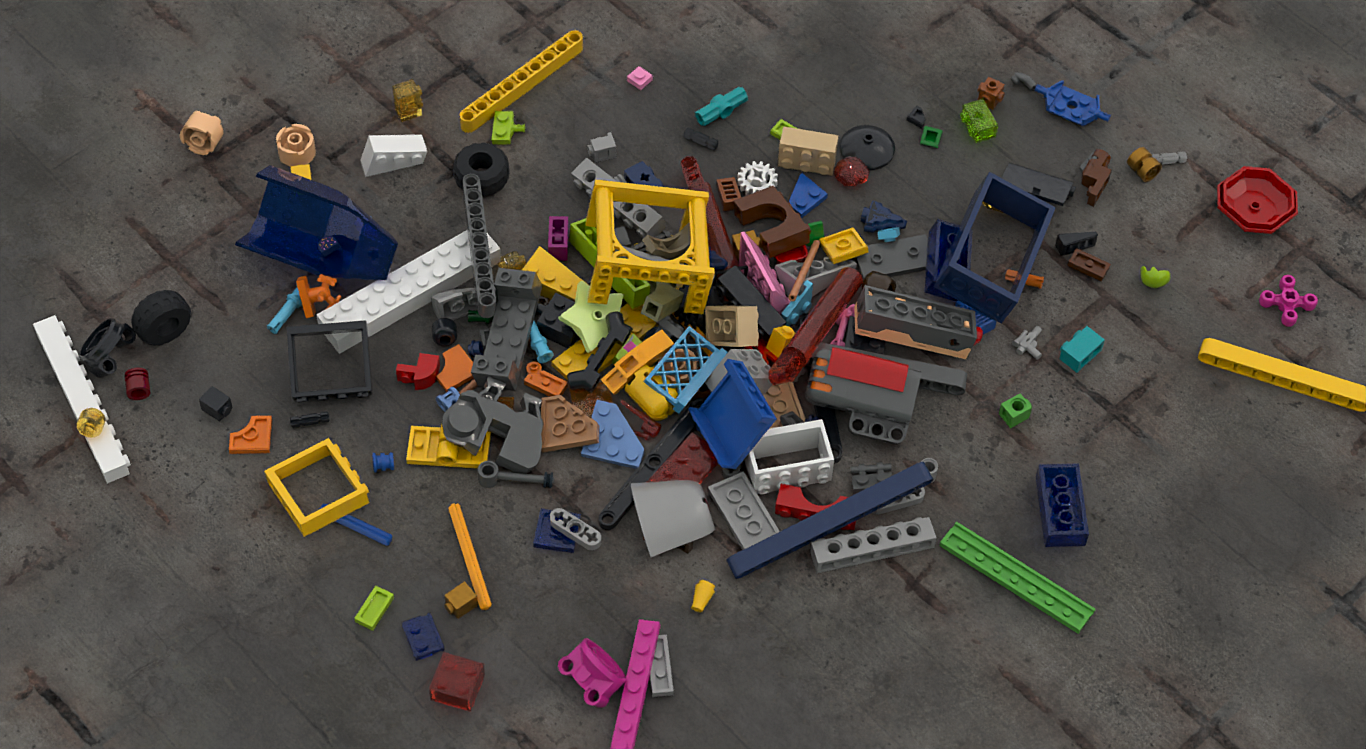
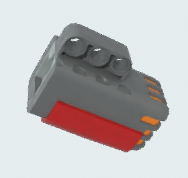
M832 347L831 350L821 349L813 358L805 398L813 405L850 413L848 430L853 435L890 444H899L905 439L908 425L911 421L921 371L908 369L909 365L840 348ZM853 421H860L863 425L862 430H854L852 427ZM872 426H880L882 429L881 435H874L872 433ZM892 430L900 431V440L892 438Z

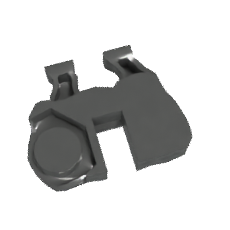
M488 376L483 391L479 394L473 390L461 393L456 403L443 414V433L447 441L467 449L474 456L477 455L487 431L504 438V442L495 461L496 465L505 467L513 473L527 474L535 468L541 456V433L544 424L539 406L542 400L524 393L520 401L523 412L516 413L507 405L497 402L506 384Z

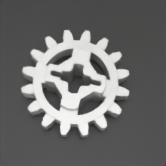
M753 161V165L750 166V164L746 163V168H740L737 185L740 186V191L746 190L745 195L747 196L771 186L777 187L778 174L775 173L774 168L769 169L770 164L764 166L762 161L759 164Z

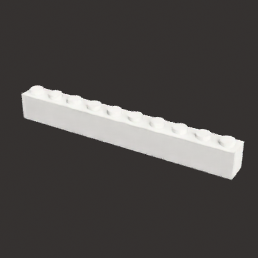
M54 315L34 323L33 326L106 483L108 484L129 475L128 466L131 465L126 454L122 455L121 453L123 447L120 440H115L113 437L116 435L112 424L108 425L106 422L109 418L105 409L100 410L101 401L97 394L93 395L92 393L94 387L91 380H86L85 378L87 372L84 365L79 366L78 361H80L79 355L76 350L72 351L71 349L73 343L70 336H65L64 334L67 331L63 322H58Z

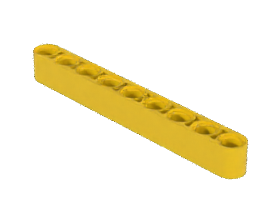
M576 30L568 32L460 112L462 131L466 133L475 131L493 118L495 111L504 110L581 53L583 50L582 33Z
M1206 338L1202 342L1198 359L1203 363L1355 411H1366V386L1213 338Z

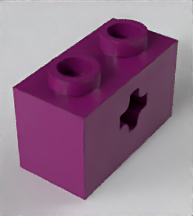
M549 216L548 253L558 261H568V217Z

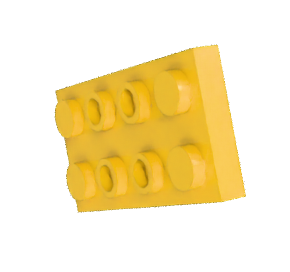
M442 424L441 428L411 426L406 462L407 464L478 468L482 462L488 461L491 432L487 431L477 455L474 456L467 449L447 441L443 433Z

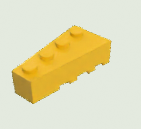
M541 246L538 247L522 269L523 271L537 273L542 285L540 296L551 300L554 294L558 293L575 302L577 284L583 280Z

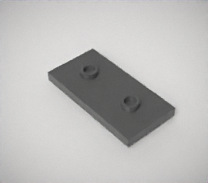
M926 234L867 245L869 253L855 257L863 280L871 271H877L892 277L933 269L937 266Z

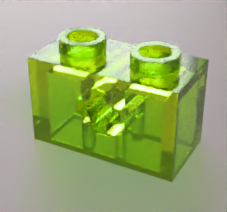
M984 99L963 104L960 118L966 124L968 133L975 142L995 138L998 124Z

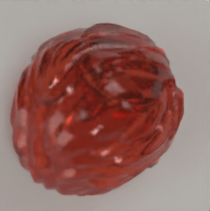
M856 157L841 159L834 169L835 178L846 187L863 184L869 176V170L866 165Z

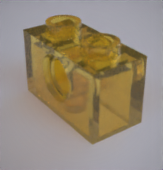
M413 79L392 85L395 110L401 122L421 116V108L424 106L420 97L422 96L420 86L416 85Z

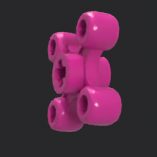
M1284 275L1279 282V288L1282 290L1281 294H1274L1270 290H1265L1259 297V303L1264 308L1278 305L1279 310L1283 312L1281 322L1286 327L1294 326L1297 321L1298 315L1294 311L1295 308L1302 307L1306 311H1312L1318 303V299L1314 294L1310 293L1305 296H1299L1298 292L1294 290L1295 278L1291 275Z

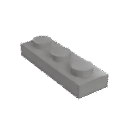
M658 635L650 672L652 697L674 695L667 635Z

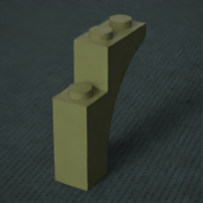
M647 281L651 285L650 295L645 299L641 314L658 322L679 309L684 293L675 288V283Z

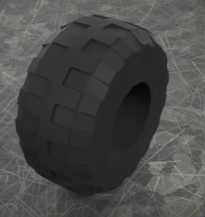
M482 142L471 144L463 148L456 155L453 163L454 179L457 186L463 191V177L467 174H475L480 179L482 197L493 195L502 190L508 182V158L495 145ZM479 168L487 169L485 171H476Z
M159 290L146 296L135 307L131 319L132 328L143 342L149 345H163L179 337L186 330L190 323L191 309L178 292Z

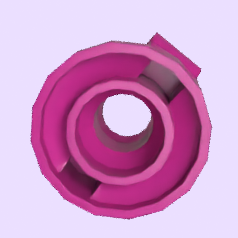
M587 638L568 656L561 658L558 663L559 671L564 675L573 677L585 690V702L598 708L605 707L610 697L627 681L625 673L613 658L595 642ZM573 662V668L569 671V665ZM596 693H599V699L595 702L594 696Z

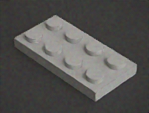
M744 471L708 486V493L742 550L780 532Z

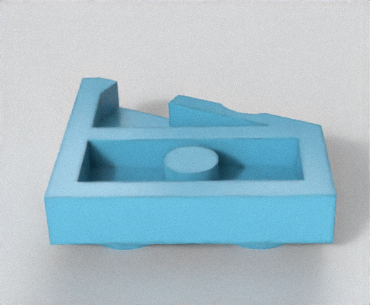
M806 280L803 284V293L800 296L797 295L796 300L791 301L781 313L782 318L786 321L785 326L795 324L803 313H807L812 307L813 283L809 280Z

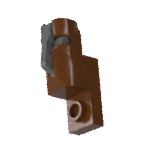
M1096 149L1095 152H1092L1080 166V171L1082 172L1081 184L1089 188L1086 194L1089 196L1087 204L1093 207L1109 182L1112 171L1108 168L1111 156L1102 149Z

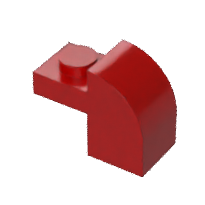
M420 353L417 366L397 364V381L414 383L415 390L429 388L436 382V376L439 374V355Z

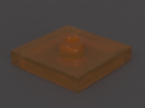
M599 382L592 393L583 388L577 390L569 388L572 405L583 411L589 418H592L597 400L613 403L610 390L603 382Z

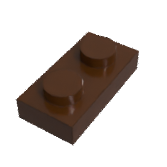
M1076 248L1067 266L1102 282L1111 264Z

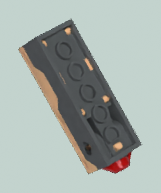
M864 285L854 306L855 334L966 359L972 347L981 341L983 335L982 328L976 326L975 311L867 285Z

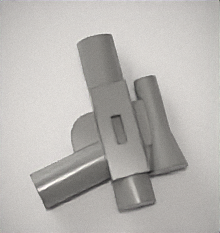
M1035 326L1029 333L1027 330H1024L1017 339L1012 341L1013 346L1018 347L1016 352L1022 355L1028 351L1038 360L1042 354L1036 349L1037 342L1035 340L1042 329L1039 326Z

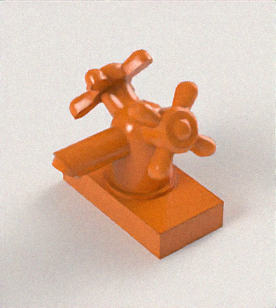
M320 274L317 281L322 282V285L314 288L309 287L307 276H301L297 279L296 284L306 318L314 317L316 313L314 303L325 300L328 303L325 308L327 309L340 301L341 295L339 294L334 299L329 289L330 285L335 286L336 278Z

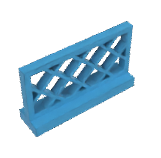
M688 326L643 382L654 391L663 395L668 402L675 406L673 410L679 414L728 352L723 348L719 350ZM688 333L695 338L696 344L686 343V335ZM688 348H697L698 357H689ZM701 348H707L713 353L711 356H702ZM675 349H684L685 357H676ZM686 361L687 370H678L677 362ZM690 361H699L700 369L691 370ZM673 362L674 371H665L663 363ZM688 374L689 383H680L679 375ZM661 375L663 384H656L651 378ZM666 375H675L676 384H667ZM668 387L677 388L678 396L676 399L669 394Z

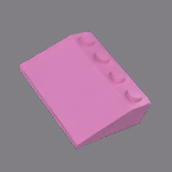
M741 232L738 267L748 266L747 279L781 315L786 306L791 302L785 295L784 286L782 283L779 284L775 270L769 266L767 255H763L756 243L745 232Z

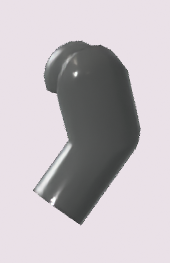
M1015 72V75L1011 77L1015 84H1019L1022 81L1030 91H1034L1037 86L1029 75L1021 72Z

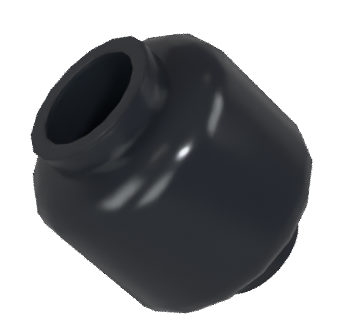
M449 318L436 320L432 324L433 341L439 346H450L457 340L456 323Z

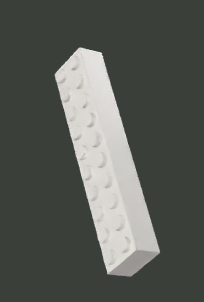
M464 231L316 314L318 324L366 320L368 337L432 302L431 297L437 293L453 290L472 279L473 271L468 231ZM487 233L491 267L501 262L500 247ZM361 332L324 334L339 354L362 341Z

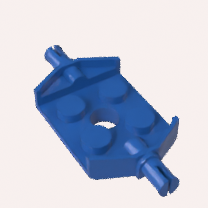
M1063 80L1050 86V88H1045L1039 84L1035 87V92L1044 95L1046 111L1079 125L1085 126L1098 118L1108 122L1111 115L1100 110L1099 95L1096 96V99L1063 86ZM1073 105L1076 108L1070 109L1067 106Z

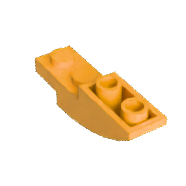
M660 330L614 364L615 367L601 381L616 395L626 386V383L628 384L636 377L634 375L636 371L645 365L652 366L669 351L674 342L663 330Z

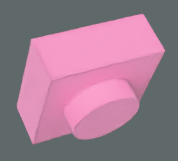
M640 66L627 76V81L639 90H642L653 80V75Z

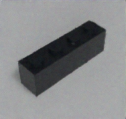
M736 265L717 279L716 289L721 296L727 298L730 306H757L760 339L768 342L773 328L785 326L786 321Z

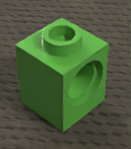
M1020 393L1001 404L999 415L1012 428L1030 418L1032 406L1029 400L1025 399Z

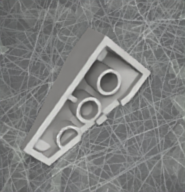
M824 257L821 261L813 260L804 282L809 280L813 283L812 297L855 269L857 263L848 259L833 264L829 257ZM789 260L775 265L776 273L780 283L784 286L787 296H789L804 262L797 263L796 260ZM802 284V287H801V289H800V291H799V293H798L799 296H800V295L803 293V291H804V285H803V284Z
M494 286L495 296H496V304H497V303H498V299H499V294H498V292H497V290H496V288H495V286ZM475 287L439 292L431 297L432 308L438 319L449 318L456 320L468 315V310H477Z

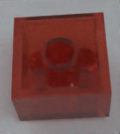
M443 652L429 687L430 699L471 711L485 676L484 663Z

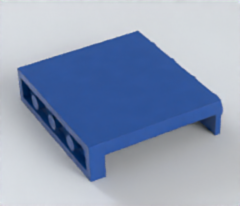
M727 359L724 363L728 371L700 408L689 407V411L693 416V420L697 423L701 434L706 439L710 450L714 453L718 464L723 468L737 469L777 418L743 361Z

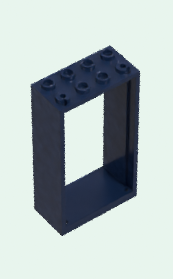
M989 172L970 201L934 287L1002 324L1019 301L1055 207ZM982 202L1035 229L1010 292L956 263Z

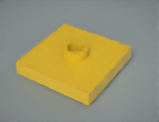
M854 227L819 239L820 246L833 264L869 253L868 246Z

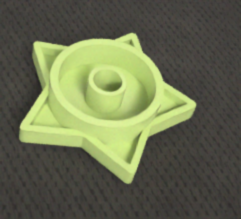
M580 281L577 284L575 304L561 314L558 319L573 328L574 332L581 338L586 352L590 353L597 347L603 337L606 338L609 334L606 316L611 312H620L623 294H609L607 304L588 303L590 286L584 281Z

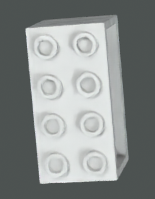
M821 419L768 429L746 456L744 462L750 483L756 493L767 494L771 491L779 490L781 483L796 487H806L809 484H823L831 481L834 457L823 420ZM818 448L820 453V459L758 470L755 460L757 458Z

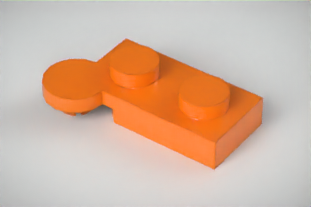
M538 362L527 364L526 372L528 375L524 379V385L549 397L555 395L562 396L568 387L567 381L544 370L542 371V366Z

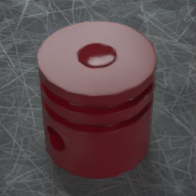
M139 367L127 370L124 374L127 397L132 400H143L149 397L148 371Z

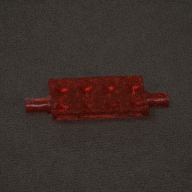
M692 432L647 482L692 480L700 484L718 465L714 453L710 450L707 441Z

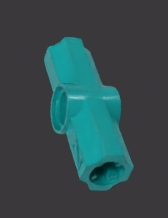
M737 87L724 96L721 94L716 95L710 101V104L695 112L698 123L701 126H705L719 117H728L734 108L748 101L746 91L742 87Z

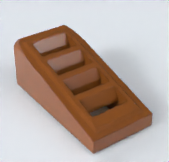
M735 177L717 179L716 183L723 211L734 210V200L741 198Z

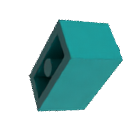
M1086 326L1082 331L1078 330L1071 341H1066L1061 346L1059 359L1077 373L1102 351L1105 339Z

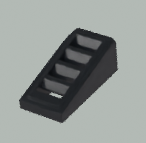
M1095 231L1057 235L1055 246L1061 256L1074 253L1076 248L1083 250L1095 246L1098 233Z

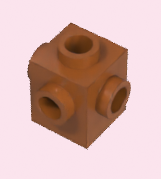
M988 77L978 87L977 92H979L977 103L994 110L1005 96L1003 92L1005 84Z

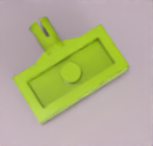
M495 111L491 139L492 145H511V137L514 132H525V124L514 125L513 111Z

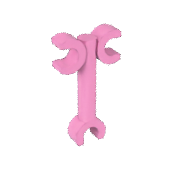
M855 304L850 305L844 311L842 309L836 310L835 313L839 316L834 318L833 321L839 325L836 338L830 344L845 347L843 338L850 316L855 317Z

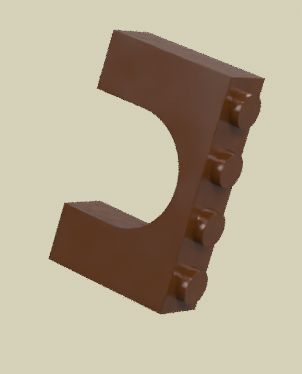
M774 186L734 200V215L742 225L767 217L783 221L781 225L760 233V247L769 258L810 243L809 234H811V229L809 225L803 222L800 214L793 210L790 202H787L780 191L778 192Z

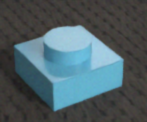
M899 227L878 231V240L884 239V242L895 241V237L900 235Z

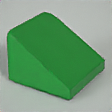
M924 126L920 144L938 148L943 130Z
M822 221L808 224L811 234H809L810 243H807V246H811L814 240L824 237Z

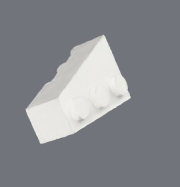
M369 135L361 157L365 176L368 177L423 164L427 149L422 135Z

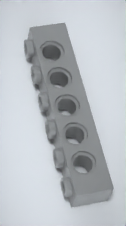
M588 158L571 173L574 178V184L579 189L584 188L589 197L592 195L595 179L617 182ZM613 201L614 216L617 219L622 218L625 225L630 229H636L637 234L641 238H644L646 235L657 236L667 227L663 217L648 205Z
M918 517L908 522H896L885 527L877 526L871 530H858L848 535L840 534L834 538L817 539L811 542L810 553L816 572L821 573L935 547L936 535L930 518Z

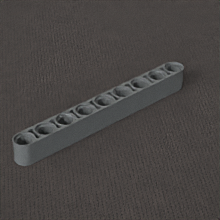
M467 174L463 177V200L477 310L481 317L490 318L495 314L496 296L481 184L477 175Z
M807 339L798 340L795 347L793 360L800 365L812 367L813 358L819 350H831L832 347L907 364L909 365L908 369L921 371L918 388L951 395H963L965 393L967 373L960 369Z

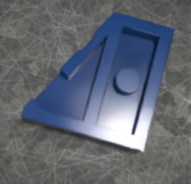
M801 173L789 202L793 210L803 218L826 200L828 194Z

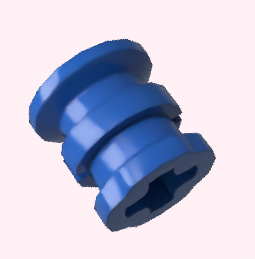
M390 452L389 455L380 453L377 456L373 453L374 473L378 469L386 471L388 468L394 470L393 452Z

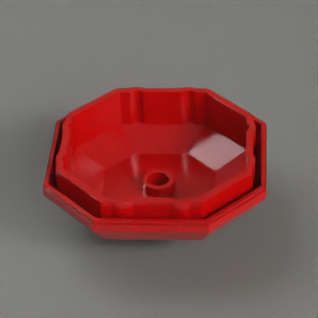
M1243 166L1217 185V208L1244 232L1272 234L1298 215L1297 191L1270 168Z

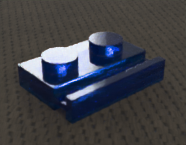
M430 612L425 616H418L401 622L416 661L432 656L436 652L445 651Z

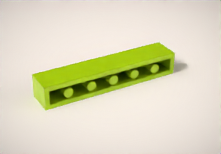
M585 218L570 224L569 242L595 267L597 259V231L595 227L586 226ZM614 277L612 282L613 289L617 293L623 294V299L632 309L643 305L646 297L650 295L651 285L646 280Z

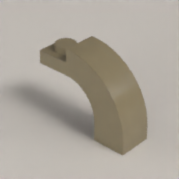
M689 223L680 232L666 239H658L646 235L642 239L646 245V251L651 255L667 260H673L682 256L690 246Z

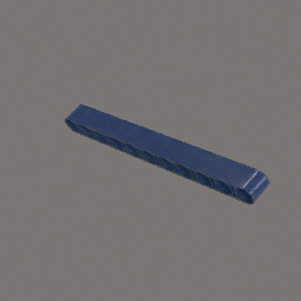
M919 462L730 556L726 562L735 579L742 578L817 539L927 486L934 479L925 463Z

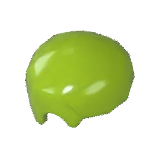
M1145 266L1140 268L1141 281L1147 287L1159 288L1165 286L1170 281L1171 274L1168 270L1158 271L1155 267H1152L1150 271H1147Z

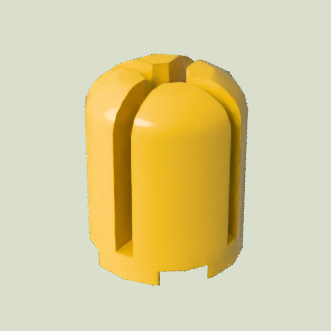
M645 365L634 373L636 377L630 385L626 383L625 392L651 419L661 421L675 412L673 410L675 406L668 402L663 395L654 391L643 382L655 368V365L653 367ZM661 375L651 378L656 384H663ZM666 378L667 384H672V383ZM668 387L669 394L676 399L678 396L677 388Z

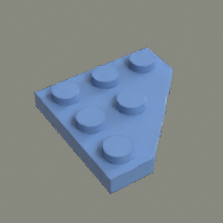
M597 400L592 419L599 425V443L584 445L581 456L637 469L643 459V446L618 406L614 403Z

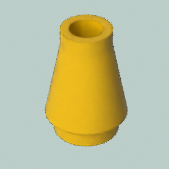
M700 580L696 584L693 604L691 606L693 610L703 612L705 606L715 593V585L705 580Z

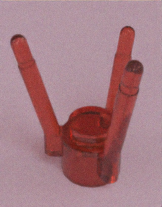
M621 400L620 403L644 420L641 427L643 433L633 430L635 435L646 440L649 437L655 439L662 425L650 419L643 412L632 407L624 400Z

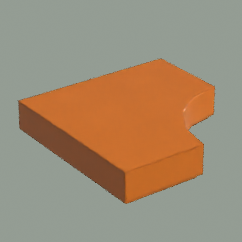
M459 344L442 353L445 366L436 378L446 392L452 386L458 388L474 379L471 374L473 361Z
M251 416L250 422L244 429L230 433L229 453H270L272 416Z

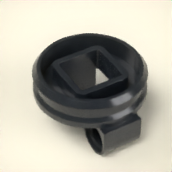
M114 318L105 320L91 333L83 344L79 353L80 360L85 361L90 367L89 371L98 378L113 374L117 370V363L108 354L115 346L121 348L133 343L136 339L134 329L126 323H117Z

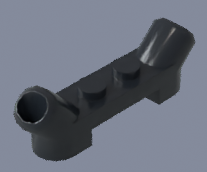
M615 311L607 314L606 323L609 334L606 338L603 337L597 345L599 349L588 358L586 369L568 373L567 378L570 389L577 390L583 388L592 393L601 381V375L597 373L598 369L614 345L617 343L623 346L633 330L632 327L624 323L622 313Z

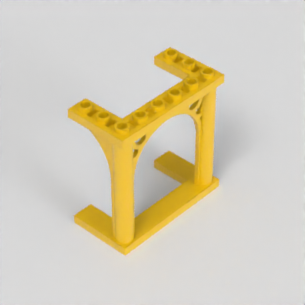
M595 179L586 217V226L596 227L597 259L589 288L588 303L607 304L613 278L618 277L689 285L684 303V313L703 314L715 274L714 268H710L706 219L709 192ZM613 201L685 209L679 232L689 223L690 246L682 256L669 261H651L633 255L616 238Z

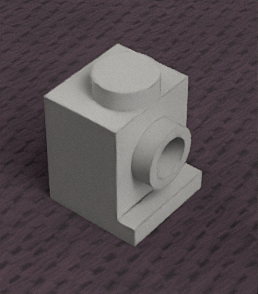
M611 132L607 133L605 137L592 139L591 144L587 145L589 156H593L595 162L616 158V145Z

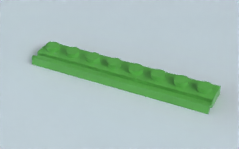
M957 521L940 542V547L1078 634L1095 612L1094 607Z

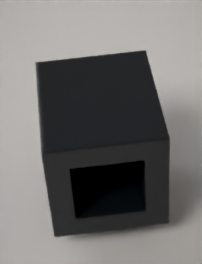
M213 386L199 399L201 410L219 422L224 417H227L233 408L230 397Z

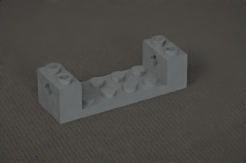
M498 268L494 283L499 294L498 303L484 355H475L471 374L478 386L484 387L489 376L505 383L504 389L516 391L542 285L536 272Z

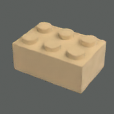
M783 126L779 145L778 167L832 176L836 160L838 135Z
M705 306L706 340L714 346L730 347L758 346L759 315L757 306Z

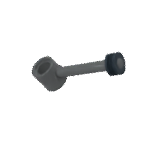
M484 461L478 466V482L484 488L494 487L498 483V479L543 483L544 488L546 486L552 488V484L555 481L553 472L551 474L545 472V475L501 472L493 461Z

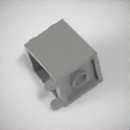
M730 349L707 378L705 384L711 392L716 388L728 372L724 366L727 359L743 361L762 395L767 392L777 377L757 349Z

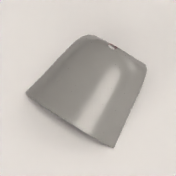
M692 480L631 483L637 514L650 557L702 538L715 530L703 487L698 482Z

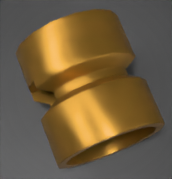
M1145 147L1138 148L1127 159V165L1133 171H1137V175L1144 182L1155 178L1162 169V165L1156 158L1152 157V154Z

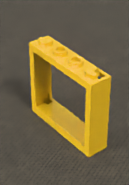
M329 438L264 471L269 486L304 537L369 503L367 496L369 490L365 483H360L357 472L350 469L351 466L348 459L341 456L340 448L337 444L333 445ZM331 455L355 491L305 517L280 480Z

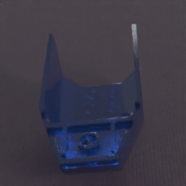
M272 165L267 166L256 174V177L266 180L268 183L258 215L250 232L236 241V246L318 276L323 274L331 278L387 280L398 242L348 196L334 188ZM333 236L341 248L324 257L318 248V242L323 237Z

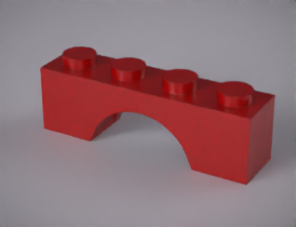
M781 483L775 514L785 518H797L802 521L848 497L840 496L832 504L819 506L806 500L802 494L801 487ZM856 521L840 529L855 530Z

